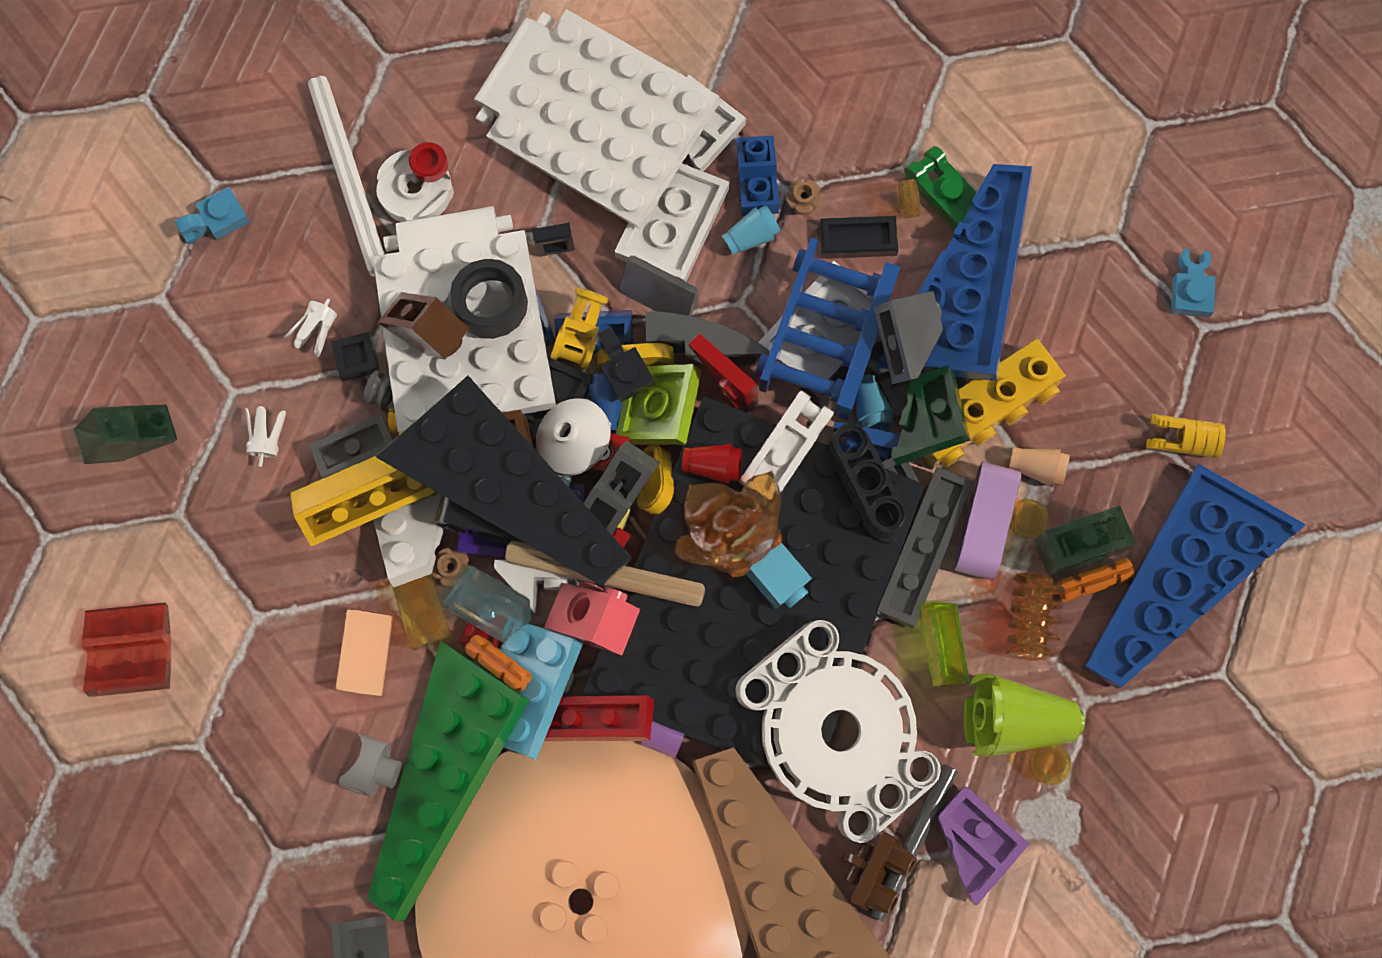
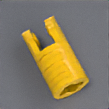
M1157 414L1151 415L1150 424L1162 428H1178L1176 442L1166 441V439L1149 438L1147 439L1146 449L1210 458H1219L1221 456L1226 436L1224 424Z

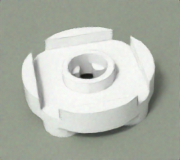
M400 151L390 156L382 164L377 175V197L385 212L399 222L439 216L447 208L454 194L449 171L447 170L446 174L438 181L424 182L419 192L410 194L407 193L409 189L406 184L409 181L418 183L420 180L413 175L409 166V151Z

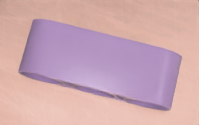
M983 461L980 463L954 564L955 571L992 581L995 580L1003 556L1020 484L1021 471Z

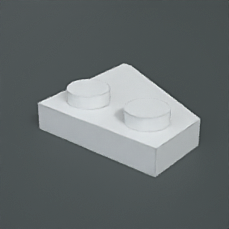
M441 494L408 504L373 520L387 576L393 588L432 574L436 560L435 549L440 544L443 529L434 524Z

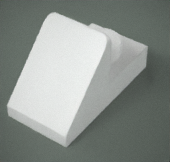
M494 560V569L535 615L537 614L538 584H544V589L559 591L562 583L578 585V579L511 564L507 560Z

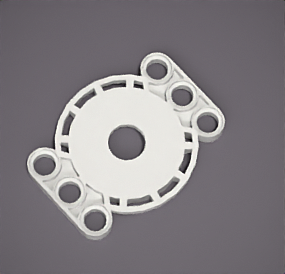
M825 620L810 621L740 678L735 689L736 697L739 703L747 709L765 710L762 719V743L768 764L778 781L793 796L811 806L830 811H840L837 822L841 834L846 839L865 843L877 836L937 782L941 772L940 763L932 753L915 750L917 741L916 716L911 699L900 680L886 666L868 656L850 651H837L839 633L836 627ZM815 627L823 628L828 634V645L821 651L814 650L809 644V633ZM784 653L792 654L798 662L797 671L790 677L783 676L777 669L778 658ZM834 658H841L837 666H832ZM852 660L863 662L875 670L869 674L862 669L851 667ZM883 676L892 684L899 696L898 698L894 699L890 690L881 682ZM753 679L761 680L766 686V696L759 703L750 702L745 694L746 685ZM901 707L904 708L907 718V734L903 733L902 717L899 711ZM777 708L775 719H771L773 710ZM835 710L849 712L858 723L859 734L857 741L845 751L832 750L825 744L822 738L821 727L823 721L828 714ZM771 727L774 728V742L777 749L775 755L771 744ZM902 742H907L905 751L900 752ZM918 757L924 758L929 765L928 775L921 781H916L910 773L911 763ZM783 763L787 772L796 779L795 785L785 777L779 764ZM887 784H893L899 792L897 803L890 808H885L879 799L880 790ZM809 788L812 791L825 794L827 803L816 801L805 795V790ZM839 796H844L842 804H839ZM856 811H863L868 818V827L862 834L854 835L848 826L849 817Z

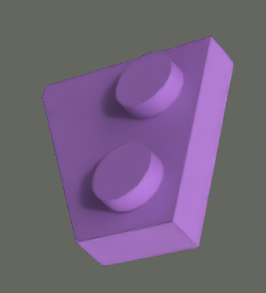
M963 786L936 817L969 901L974 905H978L1028 847L1029 843L967 786Z

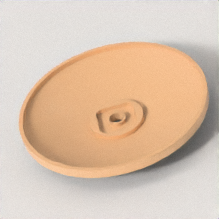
M544 741L537 760L511 750L501 754L494 762L415 901L416 929L422 958H743L749 930L697 775L678 759L640 745L642 741ZM576 889H585L593 897V906L586 914L575 913L569 905V898Z

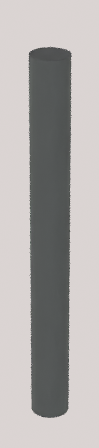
M943 764L939 779L932 786L902 846L915 857L958 774L957 770ZM890 870L883 885L898 893L905 877ZM873 909L869 912V915L882 922L885 921L888 915Z

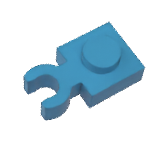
M1184 249L1178 258V267L1183 273H1176L1172 278L1171 314L1210 318L1214 313L1215 277L1205 276L1204 271L1211 263V254L1209 251H1204L1199 259L1200 264H1195L1189 258L1190 250Z

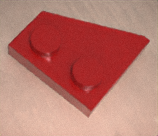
M699 333L688 344L716 381L718 387L722 390L719 394L729 405L735 409L742 406L749 412L759 402L756 382Z

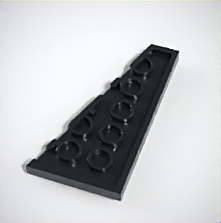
M468 375L375 456L600 586H603L633 559Z

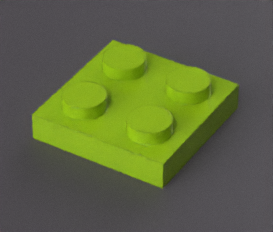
M694 364L647 366L654 378L655 385L623 401L616 434L630 437L632 445H686L702 370Z

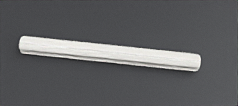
M325 76L311 78L308 81V87L358 242L370 275L376 277L373 257L385 255L329 82Z

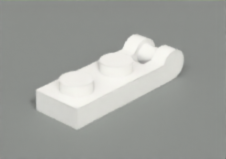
M800 391L739 481V483L772 505L834 414L827 407L824 406L821 409L809 401L811 397L803 391ZM800 414L813 422L809 429L795 421Z

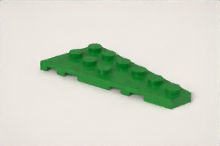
M440 641L368 894V898L392 920L405 921L530 701L529 698L509 687L503 680L496 677L451 644Z

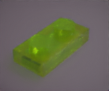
M932 602L920 605L922 614L921 626L926 640L928 670L932 678V685L960 686L970 684L957 603Z

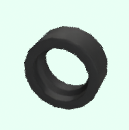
M485 258L471 262L458 272L451 284L450 300L455 316L469 328L467 332L477 337L494 339L508 335L519 327L526 316L528 299L522 277L513 266L501 260ZM489 280L501 281L507 284L512 292V303L500 315L489 318L477 317L467 308L466 297L477 284Z

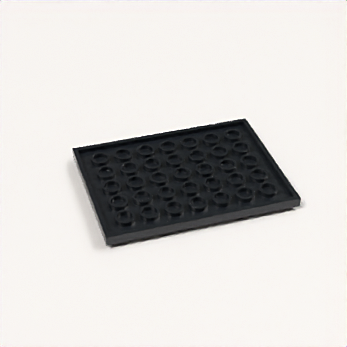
M704 396L689 431L686 445L683 446L671 475L674 480L673 497L666 509L655 515L634 566L636 569L703 584L705 594L702 604L696 607L625 590L624 593L628 595L625 602L639 608L640 611L624 652L621 656L600 649L583 694L587 696L648 695L654 699L653 722L723 751L734 747L741 758L772 770L768 764L762 743V719L765 710H750L743 707L736 697L735 689L737 682L744 674L810 621L825 620L836 627L839 633L837 651H850L862 655L925 484L886 469L905 507L906 521L895 533L882 539L873 537L864 528L827 452L828 445L818 441L814 442L773 505L739 483V481L730 480L729 484L689 472H683L682 458L684 448L733 444V448H741L743 452L741 479L777 426ZM864 472L857 474V482L861 488L865 490L875 489V481L870 474ZM883 508L876 509L875 517L877 522L884 527H891L893 525L892 514ZM780 540L812 579L803 586L808 593L796 604L789 608L784 602L775 609L744 571ZM813 628L808 636L809 644L814 650L821 651L828 645V634L823 628ZM790 653L782 654L777 661L779 673L785 677L794 675L798 668L796 658ZM834 658L832 666H837L841 658ZM852 660L851 667L857 668L859 661ZM759 679L749 681L745 689L747 699L752 703L763 701L767 693L765 684ZM777 708L773 710L771 719H775ZM835 710L828 714L823 721L821 732L827 746L829 745L841 710ZM771 727V744L775 755L777 749L774 742V728ZM783 763L779 764V767L781 768L785 776L795 779L789 772H787Z

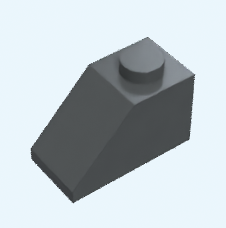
M934 291L894 299L873 307L892 384L919 377L943 331L941 324L942 311L935 299Z

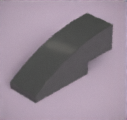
M646 312V343L669 344L673 347L674 353H685L686 364L704 367L688 345L699 333L736 366H757L761 354H764V346L724 325L694 316L668 312Z
M625 441L618 449L603 475L583 503L611 535L660 463L628 441Z

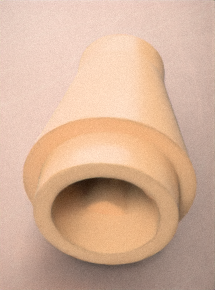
M1014 447L1009 468L1021 471V474L1050 487H1053V484L1063 485L1070 455L1060 453L1061 449H1022Z

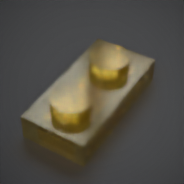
M432 574L393 588L412 650L415 651L453 638Z

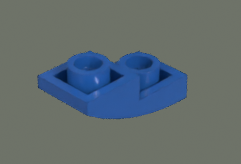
M774 136L736 138L742 216H746L755 207L760 209L765 205L772 214H779Z

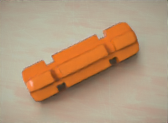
M1124 558L1113 562L1110 566L1106 564L1077 574L1078 576H1075V579L1072 576L1061 579L1056 584V591L1062 602H1068L1077 599L1080 594L1086 596L1113 587L1116 582L1122 584L1130 581L1135 576V570L1131 561Z
M475 635L471 637L470 642L465 646L466 654L474 660L476 659L479 664L499 679H502L512 689L518 692L524 691L527 684L531 682L532 675L522 666L520 667L516 661L497 647L495 648L485 638Z

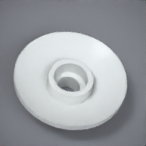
M577 398L563 401L557 404L556 407H553L542 419L536 435L537 452L558 474L577 475L595 466L608 448L611 435L609 420L604 411L589 400ZM571 427V433L567 437H563L566 430Z

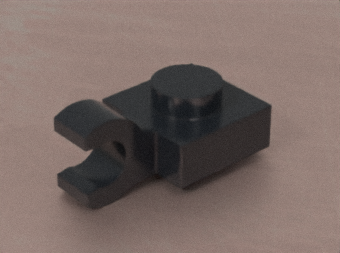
M612 327L597 333L600 339L598 342L609 361L600 365L601 371L620 403L655 385L654 378L636 347L624 352Z

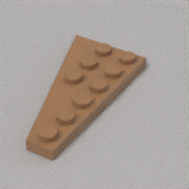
M734 747L692 762L758 958H890Z

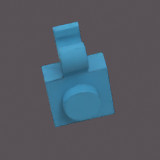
M230 187L195 204L200 214L185 215L174 222L188 244L199 240L209 232H212L216 240L250 223Z

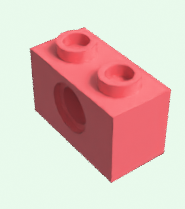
M580 581L579 586L562 583L544 628L575 638L582 642L583 645L622 656L640 609L625 602L628 595L616 589L605 586L603 590L585 581Z

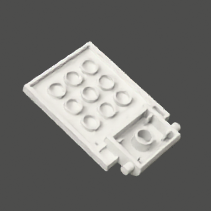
M567 9L553 31L550 28L555 20L545 12L541 13L537 21L525 18L474 98V101L482 107L475 119L488 127L494 116H497L498 118L486 135L492 142L634 227L641 229L720 104L721 99L719 95Z
M494 206L396 223L397 235L383 237L386 252L399 250V252L373 257L381 317L401 292L437 297L455 315L450 300L452 281L458 272L469 263L485 258L501 260L513 266L522 277L528 299L526 316L515 330L508 335L494 339L480 338L467 332L462 338L461 347L453 355L447 357L446 360L427 356L383 327L399 434L403 433L467 375L502 413L521 409L526 414L556 407L525 230L499 234V232L514 230L511 215L496 217ZM489 280L481 282L473 287L466 297L467 308L477 317L489 318L500 315L512 303L511 289L501 281Z

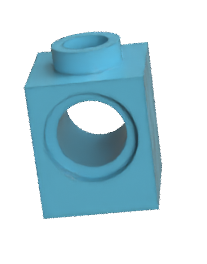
M780 540L744 571L775 609L784 602L789 608L796 604L808 593L803 586L812 579Z

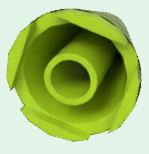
M990 673L977 674L969 685L976 687L973 698L966 697L963 724L967 744H974L976 750L971 751L974 756L991 757L1072 743L1084 731L1085 716L1075 701Z

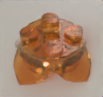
M769 471L753 476L747 480L742 488V492H736L727 485L719 483L690 485L684 505V516L691 530V535L682 536L677 541L675 554L685 561L698 565H709L719 571L728 572L732 577L745 575L752 565L762 560L770 550L776 548L782 541V534L778 528L781 492L773 472Z

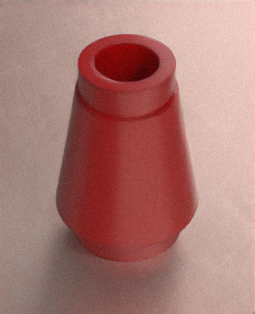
M733 444L684 448L682 471L729 484L730 480L739 481L742 470V449L733 448Z

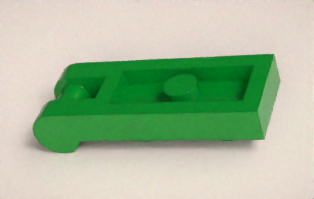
M933 146L924 153V158L921 161H913L904 169L908 180L913 185L915 184L918 191L955 230L959 221H963L971 208L972 199L977 192L947 161L944 152L939 147ZM932 170L939 176L934 182L927 175Z

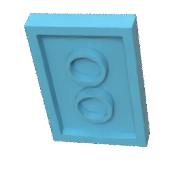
M512 619L500 650L516 661L520 667L522 666L532 675V680L527 684L526 689L520 692L529 698L530 701L503 746L504 748L537 760L582 648V642L566 635Z

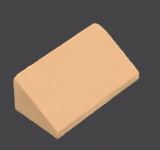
M347 610L336 682L337 691L348 694L382 697L393 616L359 610Z

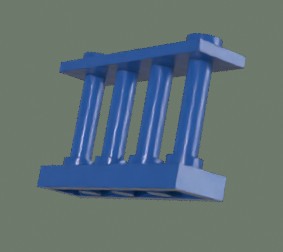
M811 238L807 250L799 249L792 270L798 273L770 353L769 355L761 354L755 376L760 377L759 391L765 393L773 377L830 396V401L837 403L833 416L848 420L879 332L873 307L890 300L900 266L885 262L881 275L873 273V276L815 258L818 240ZM809 272L867 291L866 295L873 297L870 309L861 308V311L802 292ZM799 307L854 325V330L861 332L857 345L849 343V346L790 327L796 308ZM784 342L843 361L842 365L849 367L845 381L837 378L835 382L778 363L777 361Z

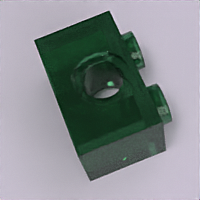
M1121 506L1045 530L1034 540L1048 577L1124 553L1136 544Z

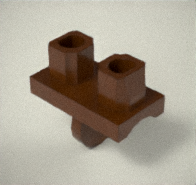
M883 832L869 863L867 861L874 847L867 843L861 844L856 856L844 851L841 859L851 864L845 880L856 885L862 871H864L850 902L867 912L871 908L875 911L891 915L900 894L882 885L887 872L891 870L908 879L917 862V858L900 846L901 843L894 836Z

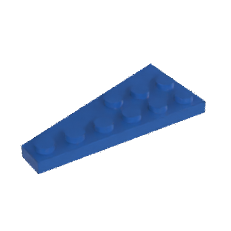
M992 165L972 199L971 208L963 221H959L953 232L951 242L945 251L942 250L917 294L934 291L935 299L942 311L941 324L943 328L921 373H927L949 365L954 371L955 377L997 381L1032 180V166ZM883 351L877 361L878 367L889 369L885 352Z
M1201 464L1196 465L1082 668L1116 689L1122 688L1153 661L1160 652L1175 639L1179 638L1194 622L1206 614L1306 524Z

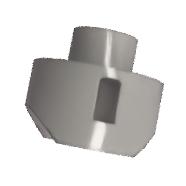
M358 734L361 745L360 755L355 764L344 775L340 776L339 783L342 789L373 797L380 785L391 789L394 787L401 770V761L390 758V743Z

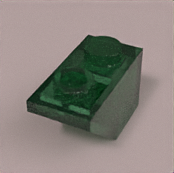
M167 404L92 408L74 428L84 464L122 462L174 443L177 440Z

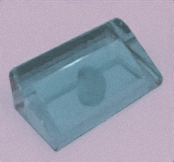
M471 565L463 572L443 603L444 608L503 643L531 620L530 600L526 596Z

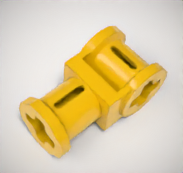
M575 287L574 293L577 296L570 317L566 316L563 325L560 326L550 358L556 360L560 357L581 364V369L588 370L598 339L599 326H596L602 305L607 304L609 298L580 287ZM590 302L586 318L582 319L586 304ZM567 344V345H570V346H573V347L582 349L583 351H579V350H576V349L567 347V346H565V345Z

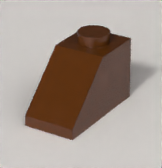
M405 292L399 294L378 321L384 328L427 356L444 360L457 352L462 345L463 336L469 330L437 297Z

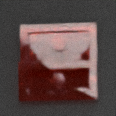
M166 602L85 611L81 647L87 653L83 691L88 697L170 689L171 630L169 609Z

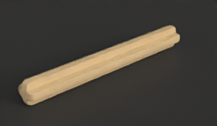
M512 540L507 546L505 559L511 564L593 582L527 543ZM624 566L604 584L696 607L702 604L705 594V587L701 583Z

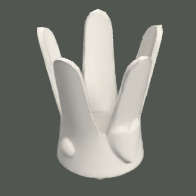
M326 299L324 304L310 301L305 315L284 336L285 338L289 337L304 322L294 341V347L299 349L305 344L313 331L320 327L314 349V355L317 358L322 352L328 330L337 317L336 312L328 307L330 299Z
M259 406L256 410L254 434H252L249 410L245 408L249 432L246 454L259 457L258 466L262 467L263 458L278 457L277 452L279 448L277 443L286 411H281L278 414L270 437L267 438L265 408Z

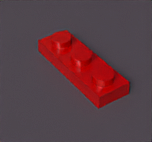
M648 695L561 697L544 741H650L654 699Z

